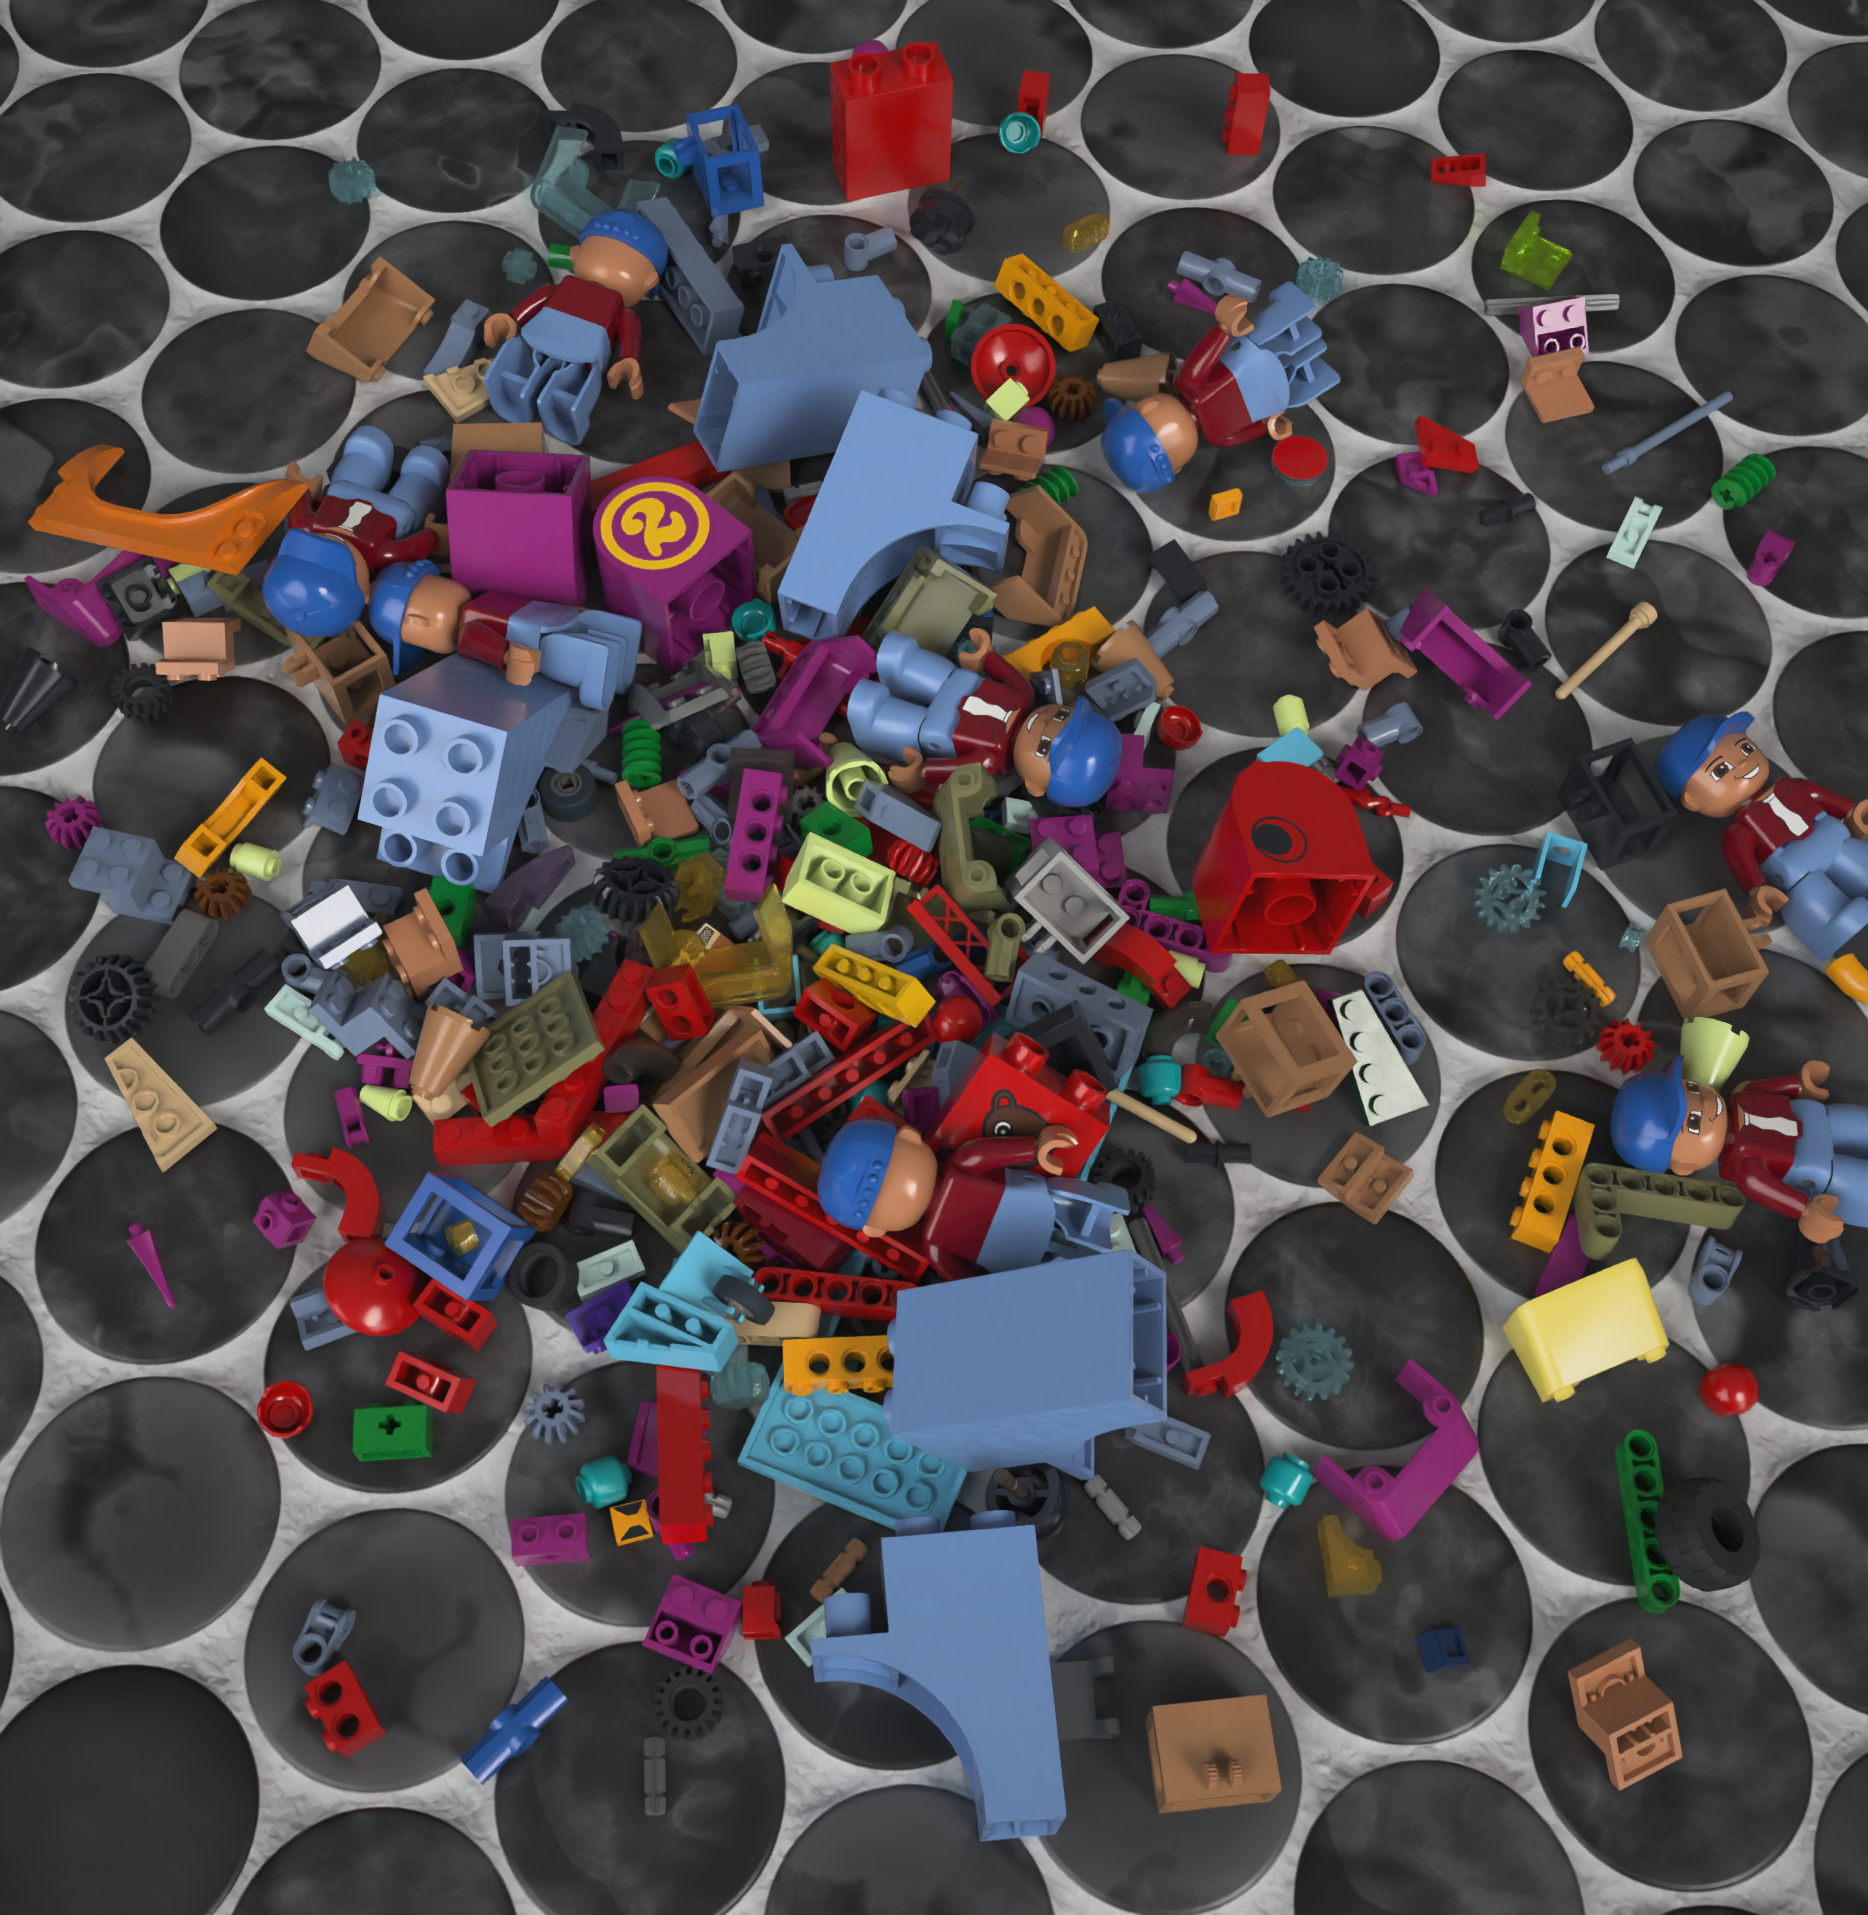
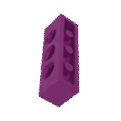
M744 768L724 885L725 897L728 900L764 904L766 894H772L774 875H769L771 864L777 863L779 845H775L774 841L775 835L782 833L784 815H779L780 804H786L788 797V785H783L782 773ZM762 802L770 805L765 811H758L754 808L758 803ZM755 832H761L766 835L760 841H753L749 838ZM750 862H757L761 865L756 871L744 869L745 865Z

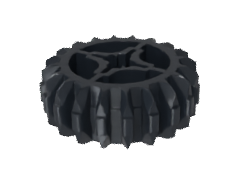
M624 855L621 860L612 858L611 862H603L602 867L596 870L591 887L594 905L599 907L600 913L608 914L610 920L617 918L621 924L630 922L634 926L636 923H643L645 926H648L650 922L660 924L661 919H669L670 913L675 912L680 896L677 876L672 874L671 868L663 867L662 862H651L650 858L646 860L640 859L638 855L635 858H629Z
M110 954L108 957L99 956L96 957V963H85L87 972H77L76 974L80 979L79 983L70 984L76 990L75 996L72 995L67 998L71 1002H75V1007L69 1012L72 1015H79L74 1024L78 1027H84V1034L94 1036V1039L100 1042L108 1041V1043L116 1044L120 1040L126 1042L132 1035L139 1036L143 1034L141 1025H152L148 1015L158 1013L155 1008H152V1003L160 1000L157 995L152 994V991L159 986L155 982H149L153 973L144 970L145 964L140 961H134L131 956ZM124 977L128 980L132 989V993L129 991L127 981L124 980ZM114 995L123 997L122 999H115L114 1002L105 1000L113 998ZM96 1005H98V1007L100 1008L101 1016L98 1013Z

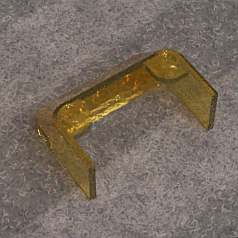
M775 883L768 885L753 910L762 940L706 949L702 938L696 932L687 929L673 930L662 903L656 904L639 930L655 969L691 963L713 1009L781 998L787 994L792 984L793 929Z

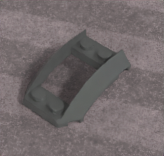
M691 660L686 663L691 674L688 675L687 670L670 676L671 683L661 687L658 681L647 687L641 684L632 686L625 711L627 715L632 713L639 714L650 725L651 730L654 731L737 695L738 691L722 673L697 660ZM703 682L710 684L696 691L698 698L687 702L685 697L668 703L669 710L666 712L659 704V701Z

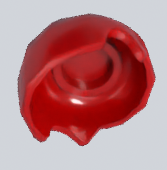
M1168 706L1160 714L1156 723L1157 736L1163 745L1176 751L1191 748L1203 734L1199 718L1193 710L1185 706Z
M955 995L942 1001L937 1010V1017L933 1022V1027L940 1034L938 1042L941 1044L959 1040L969 1044L977 1038L982 1029V1015L979 1007L973 1000L962 995Z
M1725 1362L1706 1371L1700 1379L1699 1393L1705 1406L1716 1415L1722 1417L1741 1415L1746 1411H1750L1757 1403L1759 1385L1754 1374L1747 1367L1735 1362Z
M282 1380L268 1386L257 1406L258 1422L261 1428L272 1437L288 1439L300 1434L309 1424L313 1414V1403L309 1391L299 1382Z

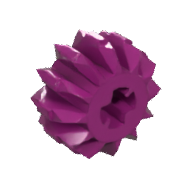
M80 795L74 801L66 796V800L62 804L54 801L56 810L46 811L48 821L45 822V827L48 833L51 834L50 837L54 843H57V845L62 844L67 850H70L74 845L82 850L83 843L87 841L93 826L101 828L100 825L103 824L102 815L91 800L86 801Z

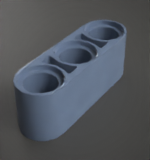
M1381 971L1371 972L1366 976L1361 989L1405 1064H1413L1418 1060L1426 1044L1425 1032L1391 977ZM1370 989H1377L1382 994H1375ZM1386 1015H1392L1396 1017L1398 1021H1392L1388 1019ZM1402 1042H1409L1415 1048H1408Z

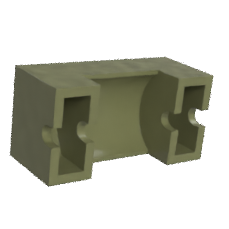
M642 1104L616 1128L585 1162L681 1254L696 1231H700L707 1237L713 1233L716 1226L725 1220L736 1208L733 1201L738 1195L718 1176L711 1179L664 1133L667 1127ZM652 1179L660 1185L658 1192H654L649 1186Z

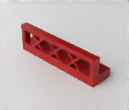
M939 884L933 887L919 901L915 899L906 907L993 1008H996L1012 994L1015 982L999 994L991 985L992 980L986 979L979 971L984 970L985 966H976L970 961L971 946L985 947L988 950L989 941ZM937 894L946 902L945 917L931 916L924 908ZM950 908L959 918L950 917ZM936 921H945V929L943 930ZM949 922H963L968 927L967 942L953 941L949 937ZM972 933L980 942H971ZM957 945L966 946V955ZM1016 972L1014 973V981L1016 980L1017 976Z

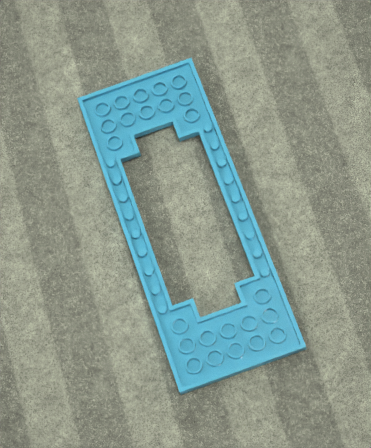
M999 1004L995 1009L1001 1017L967 1045L981 1050L993 1031L1005 1037L1020 1029L1004 1021L1008 1007ZM932 1042L926 1049L931 1051V1060L936 1061L940 1048L935 1042ZM1135 1063L1121 1079L1117 1078L1119 1087L1116 1089L1124 1093ZM1105 1099L1104 1101L1110 1104L1111 1124L1118 1105ZM1106 1134L1077 1173L1075 1179L1087 1182ZM1053 1231L1050 1240L1062 1244L1065 1234ZM849 1245L853 1253L836 1274L861 1277L867 1263L862 1259L858 1249ZM838 1290L833 1293L831 1299L841 1300L847 1295V1291ZM821 1314L818 1338H833L843 1316ZM849 1361L845 1367L851 1372H857L860 1361ZM783 1362L737 1460L738 1465L893 1530H895V1523L903 1519L935 1517L940 1519L941 1533H943L968 1473L967 1470L890 1435L891 1429L886 1422L882 1405L850 1392L830 1394L827 1390H814L812 1394L806 1396H796L791 1392H784ZM815 1362L810 1366V1369L814 1373L822 1374L829 1367L824 1362Z

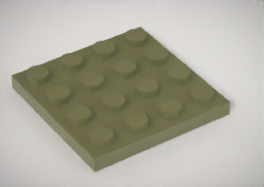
M568 970L485 1027L491 1031L488 1040L467 1064L483 1120L490 1127H493L498 1122L508 1119L517 1109L529 1101L537 1099L542 1092L557 1082L565 1080L570 1073L586 1062L594 1060L599 1053L605 1050L579 980L571 970Z

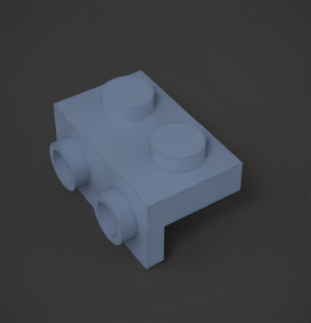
M1135 657L1085 683V691L1102 709L1104 716L1114 722L1123 719L1126 715L1140 708H1146L1156 699L1157 681L1138 658Z
M331 763L324 772L319 770L312 784V787L316 789L314 796L307 799L302 810V814L306 815L303 826L309 828L313 823H316L344 835L348 831L363 790L365 778L334 763Z
M323 1287L289 1300L297 1320L301 1342L305 1351L357 1333V1331L341 1322L332 1312L326 1301Z

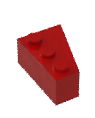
M1268 73L1235 74L1233 85L1229 86V99L1223 116L1222 143H1226L1227 155H1259L1270 98Z

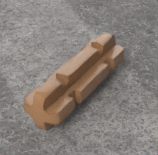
M851 1539L845 1547L846 1552H841L822 1574L824 1576L822 1581L818 1579L811 1588V1595L818 1602L823 1604L826 1597L832 1596L834 1594L833 1590H838L856 1568L855 1563L857 1561L861 1562L868 1554L867 1546L859 1539Z

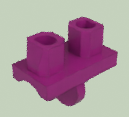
M378 1041L376 1044V1051L386 1052V1056L358 1054L357 1063L363 1065L362 1083L383 1086L385 1068L394 1069L393 1087L412 1090L411 1084L408 1081L414 1060L399 1058L401 1053L389 1041L387 1043Z

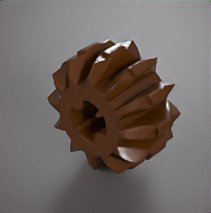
M1071 374L1069 378L1061 375L1058 381L1052 382L1050 393L1048 394V403L1051 406L1052 414H1059L1060 421L1065 418H1069L1071 423L1075 418L1083 421L1086 415H1091L1094 409L1096 394L1095 390H1093L1092 382H1085L1084 376L1074 378L1073 374Z
M217 867L216 874L211 875L205 872L204 877L206 881H196L198 891L194 893V899L199 904L198 908L202 914L209 915L217 920L223 917L229 923L231 915L235 914L241 917L242 912L240 909L250 908L248 898L252 896V890L247 885L246 877L242 873L237 874L232 867L225 873L221 868Z
M550 1172L541 1173L538 1178L533 1179L529 1188H526L524 1196L520 1199L521 1204L518 1206L517 1211L519 1217L537 1228L540 1232L551 1230L553 1225L558 1224L561 1216H564L566 1208L570 1205L569 1201L573 1193L572 1185L559 1175L555 1176Z
M730 1220L724 1223L723 1226L716 1228L712 1233L714 1237L711 1239L754 1271L753 1273L761 1268L760 1261H763L767 1256L760 1250V1247L764 1246L766 1241L758 1240L756 1237L760 1228L749 1229L748 1221L737 1223L736 1220Z

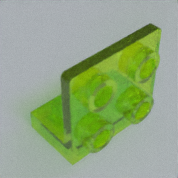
M1531 210L1507 244L1500 268L1549 290L1570 261L1573 253L1538 236L1541 227H1538L1541 214Z

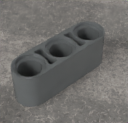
M185 908L179 913L144 967V970L153 973L149 982H155L159 985L152 992L169 999H175L180 994L218 933L219 922L217 919L190 908Z

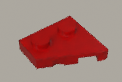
M1419 415L1414 424L1421 466L1474 474L1479 467L1475 444L1430 419Z

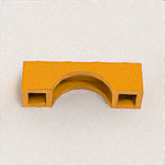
M1093 606L1085 612L1080 611L1076 613L1071 620L1062 625L1053 626L1043 636L1027 641L1020 649L1013 653H1006L1002 657L1030 680V673L1042 671L1041 668L1044 664L1055 657L1073 655L1083 658L1088 662L1099 657L1097 652L1116 630Z
M260 758L218 809L204 823H201L182 844L174 859L198 878H201L277 793L287 777L263 758Z

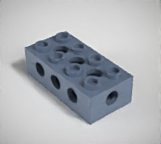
M1036 951L1017 972L1004 1021L1022 1028L1077 1000L1107 1055L1116 1078L1121 1079L1138 1058L1153 1009Z

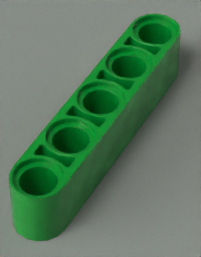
M1637 1429L1632 1430L1618 1443L1615 1448V1459L1639 1605L1646 1612L1660 1614L1678 1601L1680 1597V1584L1678 1576L1672 1573L1659 1551L1660 1547L1654 1531L1656 1529L1654 1522L1655 1512L1664 1493L1657 1444L1650 1433ZM1630 1443L1637 1445L1641 1449L1642 1457L1633 1454L1629 1447ZM1635 1478L1645 1482L1648 1492H1644L1636 1486ZM1641 1514H1645L1652 1519L1653 1528L1644 1525L1640 1518ZM1646 1550L1656 1553L1659 1558V1565L1652 1563L1647 1558ZM1652 1586L1658 1587L1664 1592L1665 1602L1656 1599L1652 1592Z

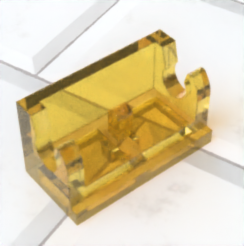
M706 851L680 863L674 881L679 883L680 889L678 905L675 911L679 908H685L689 911V913L683 915L682 922H691L703 915L705 917L709 916L725 879L727 871Z

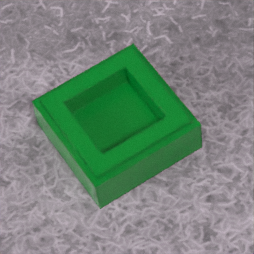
M954 299L946 318L945 339L951 341L957 339L963 322L962 301Z

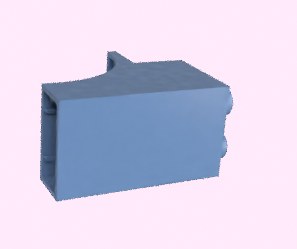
M792 243L782 244L757 332L745 337L716 342L693 432L717 472L836 452L861 390L878 396L881 388L895 389L910 397L914 402L913 409L916 410L918 389L924 373L928 372L932 366L930 344L924 337L917 335L906 318L902 302L897 297L891 296L878 275L835 280L833 272L827 264L806 266Z
M881 388L878 396L861 390L777 592L784 630L810 640L845 637L860 609L881 588L900 577L914 553L922 545H927L956 565H968L998 574L1001 573L1005 563L1010 523L1006 522L1007 516L1004 514L1010 496L1005 490L994 484L976 482L966 507L963 506L975 476L978 434L970 431L972 424L967 418L949 410H939L936 417L914 410L913 400L895 389Z
M456 652L382 692L378 701L358 813V820L382 826L377 859L386 861L393 866L406 867L432 876L446 877L447 880L456 885H467L473 882L475 889L494 895L499 894L502 889L509 855L518 826L532 791L546 767L543 766V760L568 707L578 698L579 688L560 683L541 672L534 673L529 685H516L506 680V671L493 665L464 658Z
M1131 1249L897 1292L896 1318L890 1322L887 1330L888 1346L894 1356L893 1388L886 1393L883 1405L884 1416L891 1429L890 1435L969 1472L1046 1462L1080 1480L1094 1479L1095 1436L1129 1426L1167 1421L1166 1272Z
M993 1510L974 1514L970 1517L971 1530L941 1533L940 1519L935 1517H913L897 1521L895 1523L896 1537L881 1538V1580L886 1633L873 1634L870 1595L865 1593H844L826 1597L824 1599L826 1638L810 1639L815 1682L842 1681L879 1688L910 1703L926 1715L951 1743L969 1778L975 1800L980 1842L1056 1835L1067 1814L1035 1525L1016 1526L1015 1513L1008 1510Z

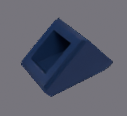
M1459 1626L1432 1629L1417 1636L1418 1647L1428 1673L1471 1663Z

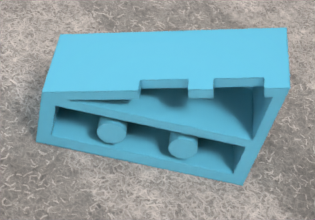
M642 1281L603 1340L612 1359L715 1372L722 1371L739 1343L733 1324Z

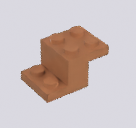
M1368 608L1338 629L1324 620L1314 627L1319 637L1316 640L1319 648L1325 654H1328L1331 660L1329 667L1332 673L1337 678L1342 677L1346 679L1351 686L1356 685L1367 691L1391 673L1396 674L1398 672L1406 678H1410L1418 672L1404 644L1397 641L1388 631L1386 620Z
M180 617L162 622L164 659L155 662L156 675H166L167 680H185L186 677L198 675V680L208 681L217 680V677H225L226 672L235 669L233 632L241 630V618Z
M426 888L414 893L418 905L413 908L414 912L383 926L387 938L382 940L388 953L389 961L394 971L399 974L406 993L411 998L416 997L421 1005L430 996L428 986L443 980L444 977L448 978L463 971L454 940Z
M1631 1638L1568 1671L1578 1726L1605 1753L1610 1782L1619 1791L1683 1757L1673 1701L1645 1675L1640 1646Z

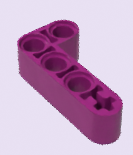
M1131 879L1124 883L1117 901L1130 917L1125 923L1151 936L1168 952L1172 950L1199 958L1198 962L1206 964L1205 971L1221 973L1228 969L1233 954L1209 953L1203 927L1147 911L1150 896L1149 886L1140 879ZM1129 897H1136L1140 901H1132ZM1156 932L1161 934L1162 937H1155L1150 933ZM1181 942H1190L1193 946H1185Z

